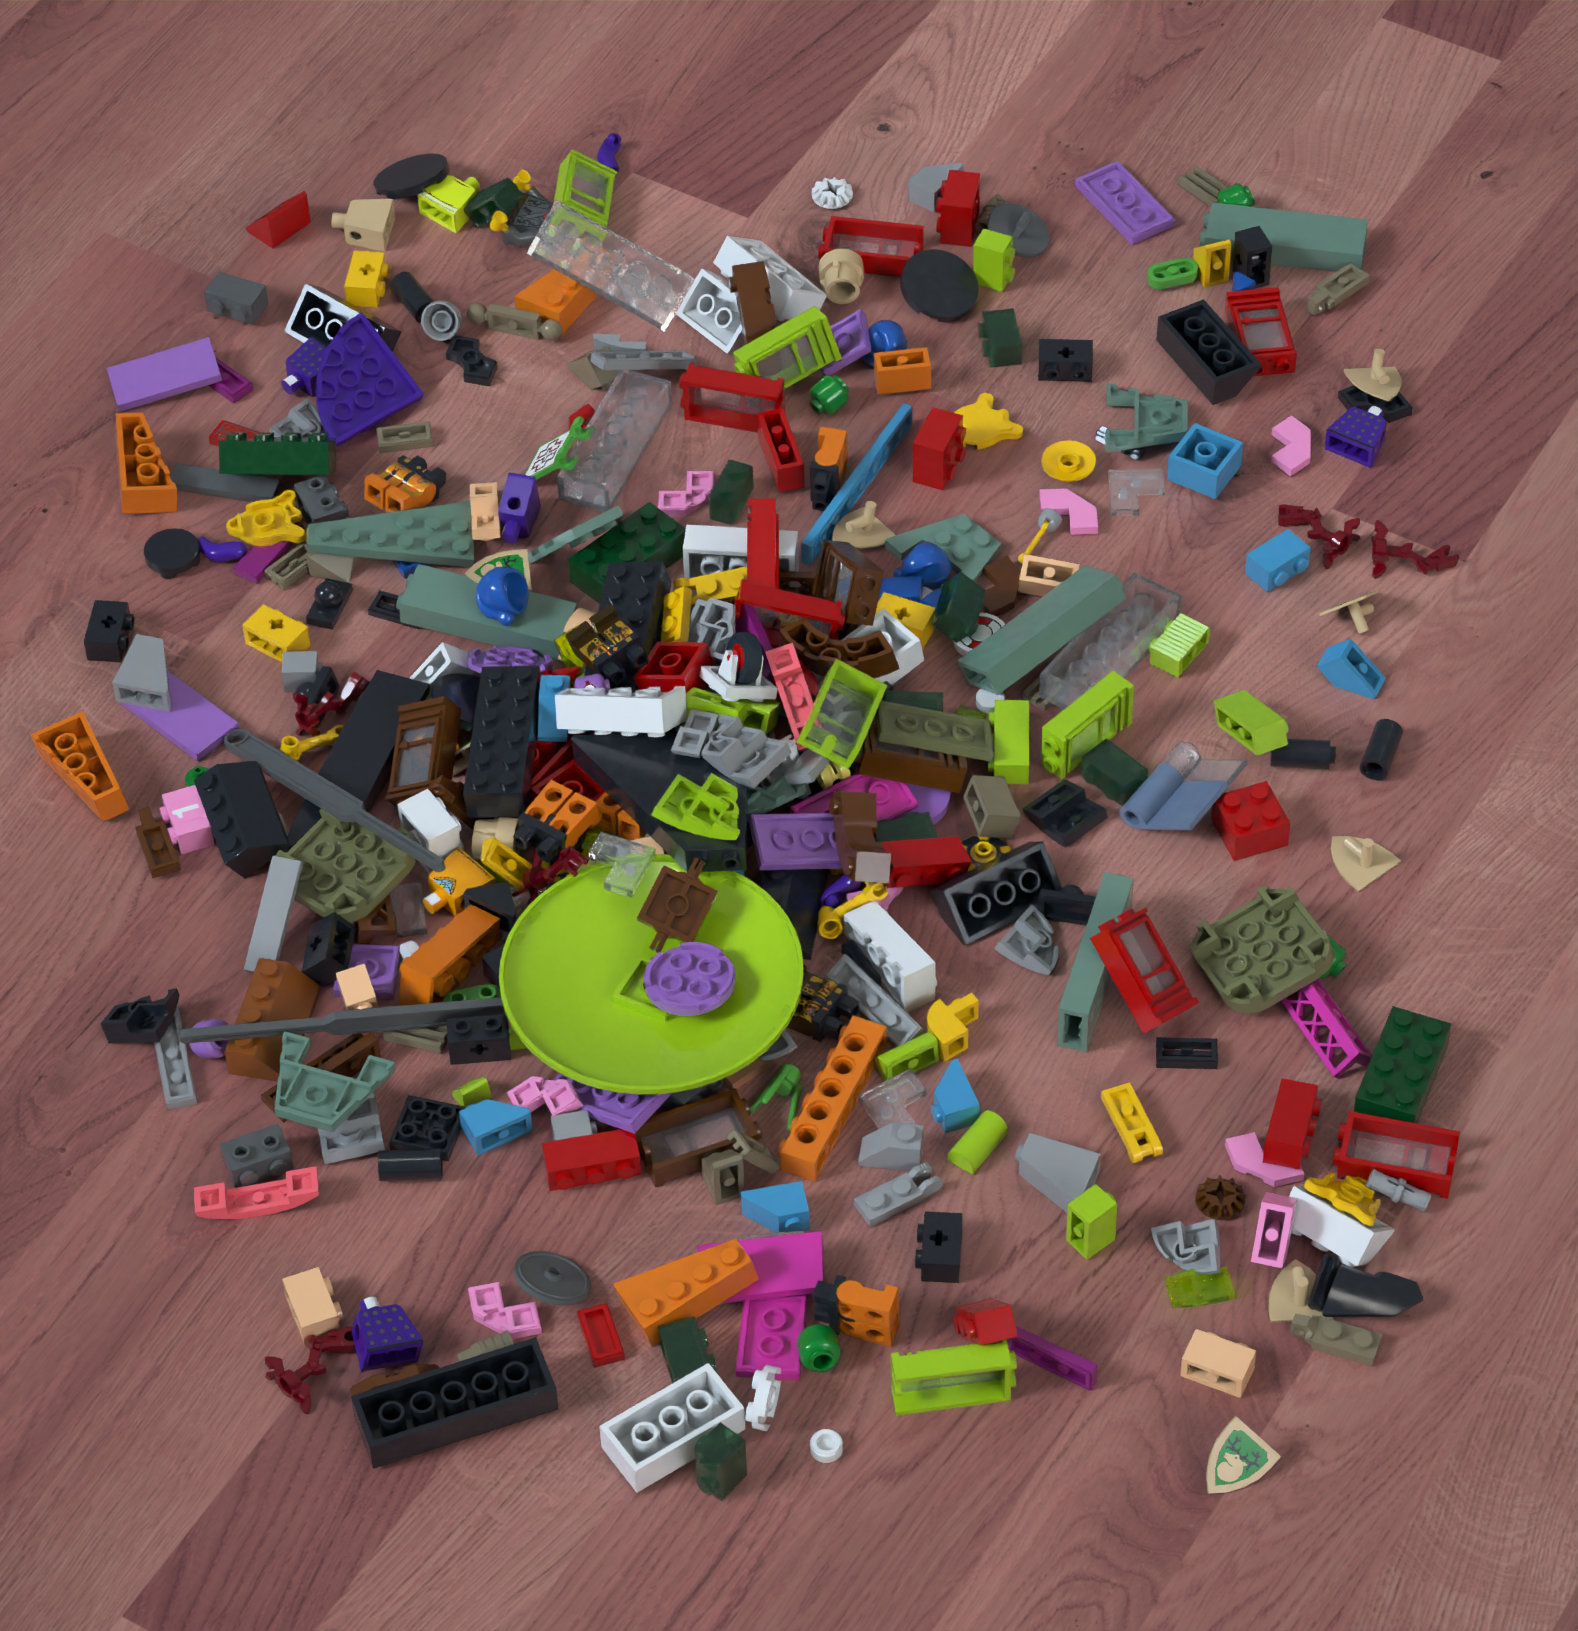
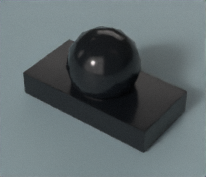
M328 578L315 588V600L306 616L307 624L333 630L353 591L352 584Z
M322 666L314 683H301L295 692L307 696L309 706L312 703L319 704L328 692L336 695L340 686L332 667ZM326 712L319 716V724L315 727L320 725Z
M1065 885L1059 891L1041 889L1038 910L1047 920L1087 925L1096 896L1084 895V891L1075 885Z

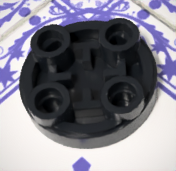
M172 528L159 531L152 535L145 543V561L149 568L160 573L162 578L173 579L177 574L199 565V542L192 533L183 529Z

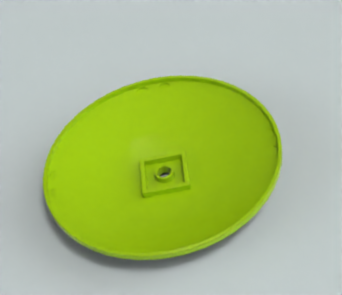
M667 854L626 856L588 866L577 871L578 875L576 877L570 874L541 893L524 910L511 929L503 947L499 968L500 993L505 1014L521 1042L537 1058L560 1074L585 1085L617 1093L642 1095L681 1092L717 1082L738 1072L765 1053L786 1029L796 1011L803 986V956L796 930L781 906L765 890L735 871L700 873L698 878L703 884L717 890L718 894L694 942L711 944L723 950V954L728 957L735 968L736 984L729 999L718 1008L694 1016L674 1015L656 1007L646 994L644 973L649 961L657 954L656 948L654 951L649 948L657 932L652 927L637 921V917L663 865L677 872L686 871ZM667 938L661 953L679 947L680 943L683 942Z

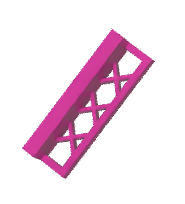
M1319 979L1301 988L1298 1000H1290L1289 997L1281 1000L1333 1077L1339 1079L1355 1063L1368 1067L1372 1058L1371 1052ZM1305 1005L1313 1006L1315 1009L1313 1022L1305 1021L1303 1018ZM1320 1027H1328L1330 1030L1328 1043H1320L1318 1040ZM1335 1049H1343L1348 1057L1336 1066L1333 1062Z

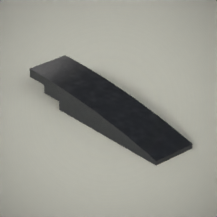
M377 670L349 716L318 774L363 801L365 811L369 812L391 776L398 720L400 714L397 713L398 706L426 700L430 693V684ZM305 799L287 836L290 847H293L322 818L319 812L321 808Z

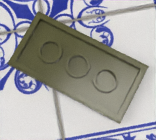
M881 701L876 711L878 741L985 761L992 760L994 751L989 720Z

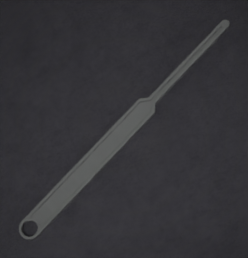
M236 729L225 735L224 743L228 751L246 762L257 761L263 773L342 822H357L434 871L441 872L445 870L443 858L366 812L363 801L245 729ZM244 738L243 740H241V741H239V742L231 743L232 741H234V740H236V739Z
M501 997L334 1011L325 1017L188 1028L180 1030L179 1036L180 1042L187 1044L283 1035L284 1031L293 1034L327 1032L332 1035H346L447 1026V1019L505 1014Z

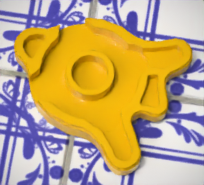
M989 393L980 394L975 403L963 406L954 412L963 415V427L966 428L963 446L966 447V444L977 445V450L990 447L1001 440L1020 439L1023 436V427L1009 421V412L1006 409H992L994 398Z
M286 490L273 499L259 500L247 504L245 512L241 515L238 513L234 518L229 519L226 524L228 534L254 546H269L282 541L302 543L306 539L305 530L293 524L302 520V513L294 507L297 502V496L292 490Z
M1329 1173L1323 1179L1307 1178L1304 1184L1306 1190L1329 1200L1336 1209L1353 1215L1363 1224L1373 1226L1376 1220L1375 1214L1381 1205V1200L1376 1199L1375 1202L1373 1201L1372 1197L1375 1191L1366 1188L1367 1180L1361 1177L1346 1176L1344 1182L1334 1180L1336 1173Z

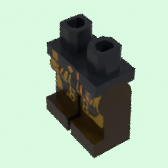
M610 604L589 618L592 626L587 621H584L565 635L573 653L595 674H601L604 680L609 679L615 685L625 680L627 676L625 670L633 665L635 668H642L649 662L638 635L621 620Z
M803 965L801 997L787 1028L804 1035L813 1036V1039L819 1042L825 1036L838 1040L840 1030L845 1025V1021L838 1018L841 1015L849 1019L853 1015L857 1016L860 1010L859 1001L848 995L846 985L837 984L830 979H822L808 972L806 965Z

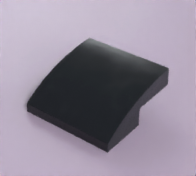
M1066 779L1022 808L1023 813L1036 827L1065 848L1108 818L1106 808L1087 799L1085 789Z

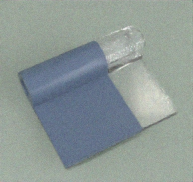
M1184 741L1178 742L1123 805L1119 814L1122 820L1134 829L1192 830L1248 763L1246 759H1202L1198 748L1194 744Z

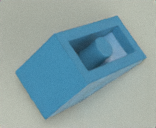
M1352 639L1327 647L1316 666L1334 687L1371 699L1377 696L1386 679Z
M541 675L538 706V741L567 742L568 729H557L555 694L571 688L570 676Z
M958 1058L952 1060L934 1091V1105L930 1107L935 1123L940 1122L944 1133L971 1126L980 1116V1104Z
M486 1099L477 1104H471L459 1111L461 1130L477 1155L533 1131L531 1112L528 1108Z
M802 1181L740 1192L742 1215L780 1235L786 1233L796 1234L810 1229L809 1208Z

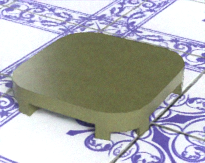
M320 809L319 812L322 818L287 853L279 850L275 856L298 860L303 863L294 898L296 902L322 917L335 912L352 923L371 913L410 873L416 863V859L357 822L344 823L325 810ZM403 827L397 830L411 839L409 832Z
M1268 885L1257 889L1259 897L1211 925L1204 919L1196 926L1198 932L1190 946L1197 964L1226 1005L1233 1011L1251 1014L1265 1010L1319 979L1329 970L1333 963L1334 951L1326 931L1320 928L1299 900L1297 893L1290 887L1287 890L1281 888L1269 889Z

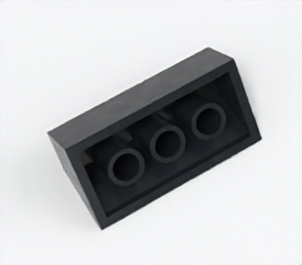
M305 284L284 331L304 343L314 336L328 346L337 335L339 329L351 318L362 312L392 352L401 334L400 330L330 291L310 284Z
M1204 299L1158 316L1156 341L1212 405L1236 397L1261 368V363Z
M257 761L216 764L194 780L224 864L244 879L272 860V856H275L279 850L285 851L291 846L262 769Z
M1029 841L931 889L930 892L941 918L962 944L967 945L1019 919L1031 905L1038 909L1041 889L1059 891L1062 886L1044 842Z
M829 869L764 870L760 887L787 914L796 930L803 959L811 960L818 927V912L822 907L821 896L825 891Z

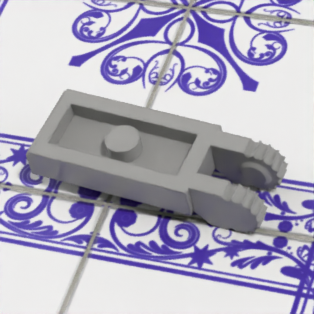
M924 1162L913 1167L909 1173L906 1172L854 1198V1206L867 1224L873 1227L919 1204L924 1198L932 1195L934 1192L936 1193L943 1186V1181L938 1176H934L923 1181L918 1187L916 1184L931 1175L933 1170L929 1163Z

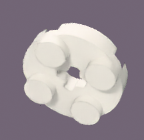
M765 1365L763 1370H756L754 1373L752 1389H756L754 1402L748 1403L745 1421L752 1422L753 1429L767 1431L770 1427L769 1424L764 1423L767 1416L774 1417L781 1385V1381L775 1380V1374H781L780 1367Z

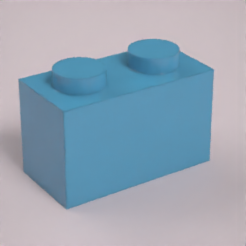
M1286 529L1246 554L1245 574L1266 592H1269L1277 586H1282L1288 579L1304 572L1309 567L1311 547L1292 531Z

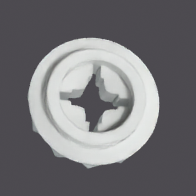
M824 177L822 182L817 181L815 187L812 188L813 201L823 208H841L847 205L853 197L851 184H847L845 179L837 180L836 177L830 180Z

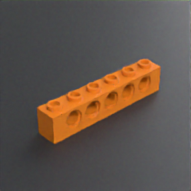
M853 1015L848 1026L844 1025L841 1028L836 1048L830 1049L824 1071L820 1070L816 1075L815 1088L812 1093L806 1094L800 1116H795L792 1120L790 1135L787 1140L783 1139L779 1145L777 1156L781 1159L782 1171L814 1182L816 1181L876 1067L875 1057L881 1055L887 1046V1026Z

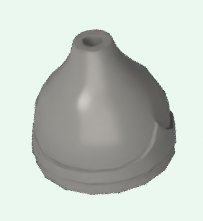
M438 300L431 302L424 309L421 316V324L423 330L430 338L445 341L458 333L462 325V316L456 305L449 301Z

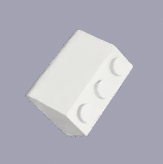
M701 269L675 314L724 352L731 355L733 354L732 352L744 346L735 293H730L729 283L721 275Z
M1304 1185L1294 1186L1289 1197L1297 1198L1292 1233L1298 1236L1303 1234L1312 1239L1311 1244L1322 1251L1328 1252L1331 1250L1339 1255L1340 1262L1354 1268L1355 1266L1368 1264L1395 1230L1378 1219L1375 1220L1373 1226L1363 1224L1353 1215L1336 1209L1329 1200L1309 1192L1304 1188Z

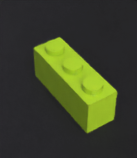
M1241 690L1214 700L1218 727L1258 756L1288 745L1286 733H1288L1289 729L1285 718L1279 716L1270 707L1264 705L1247 691Z
M995 700L994 712H989L990 728L994 729V733H991L994 755L992 760L988 761V772H994V777H1004L1007 784L1029 785V700Z

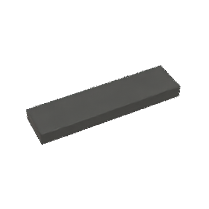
M178 463L175 464L170 475L178 491L250 502L273 499L277 496L281 487L280 479L250 474H219L217 469Z

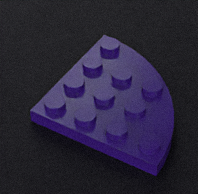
M362 312L344 324L326 347L320 362L315 387L316 404L321 424L325 432L329 433V438H336V448L421 400L424 395Z

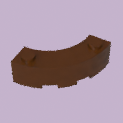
M764 261L733 265V277H728L730 293H735L744 345L773 330L775 325H777L773 303L771 304L770 285ZM780 350L756 363L760 376L775 374L782 370Z
M804 617L780 630L785 645L793 642L797 657L806 668L823 677L827 675L835 659L872 678H878L900 669L894 651L881 630L867 636L847 638L845 641H839L829 638L828 634L813 627Z
M834 791V797H831L829 802V812L833 815L836 848L844 874L853 881L889 883L891 853L884 849L881 842H875L874 839L878 828L876 793Z

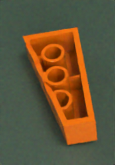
M591 242L515 295V308L539 313L543 323L549 319L558 321L562 326V334L560 336L562 337L615 276V250Z
M116 413V447L122 514L177 512V487L170 478V471L162 460L161 451L154 442V436L144 414Z
M83 711L30 734L39 756L103 822L130 810Z
M470 904L461 913H457L453 920L445 927H441L430 940L422 943L419 949L410 957H406L400 965L399 1006L443 1002L445 996L455 984L461 986L467 979L471 965L477 967L482 961V956L487 954L496 945L499 937L500 918Z
M733 1239L613 1283L620 1302L651 1347L754 1283L759 1277L748 1254L737 1239Z

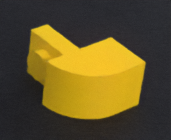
M972 992L963 998L955 999L948 1006L941 999H938L928 1011L927 1032H931L937 1038L939 1058L943 1063L968 1049V1029L965 1026L977 1020L979 1013V1000Z

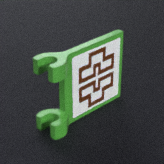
M576 417L570 430L539 446L525 475L534 476L537 480L556 469L572 470L579 458L576 456L573 458L566 457L575 439H589L594 428L592 426L587 429L582 428L581 424L584 419Z

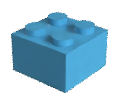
M1194 423L1168 456L1167 480L1216 499L1242 465L1243 442Z

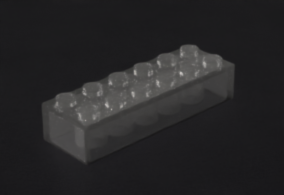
M555 200L527 251L528 255L666 332L695 279L558 200Z
M631 370L619 371L585 428L587 429L590 426L594 428L590 438L578 440L568 457L573 458L576 456L579 458L575 467L572 470L561 469L557 476L559 500L602 512L613 508L672 406L671 381Z
M1134 572L1123 584L1122 590L1126 599L1074 637L1040 673L1039 697L1065 709L1111 671L1126 679L1150 653L1149 645L1153 638L1156 636L1160 637L1164 633L1167 623L1171 619L1176 620V617L1179 616L1181 613L1182 596Z

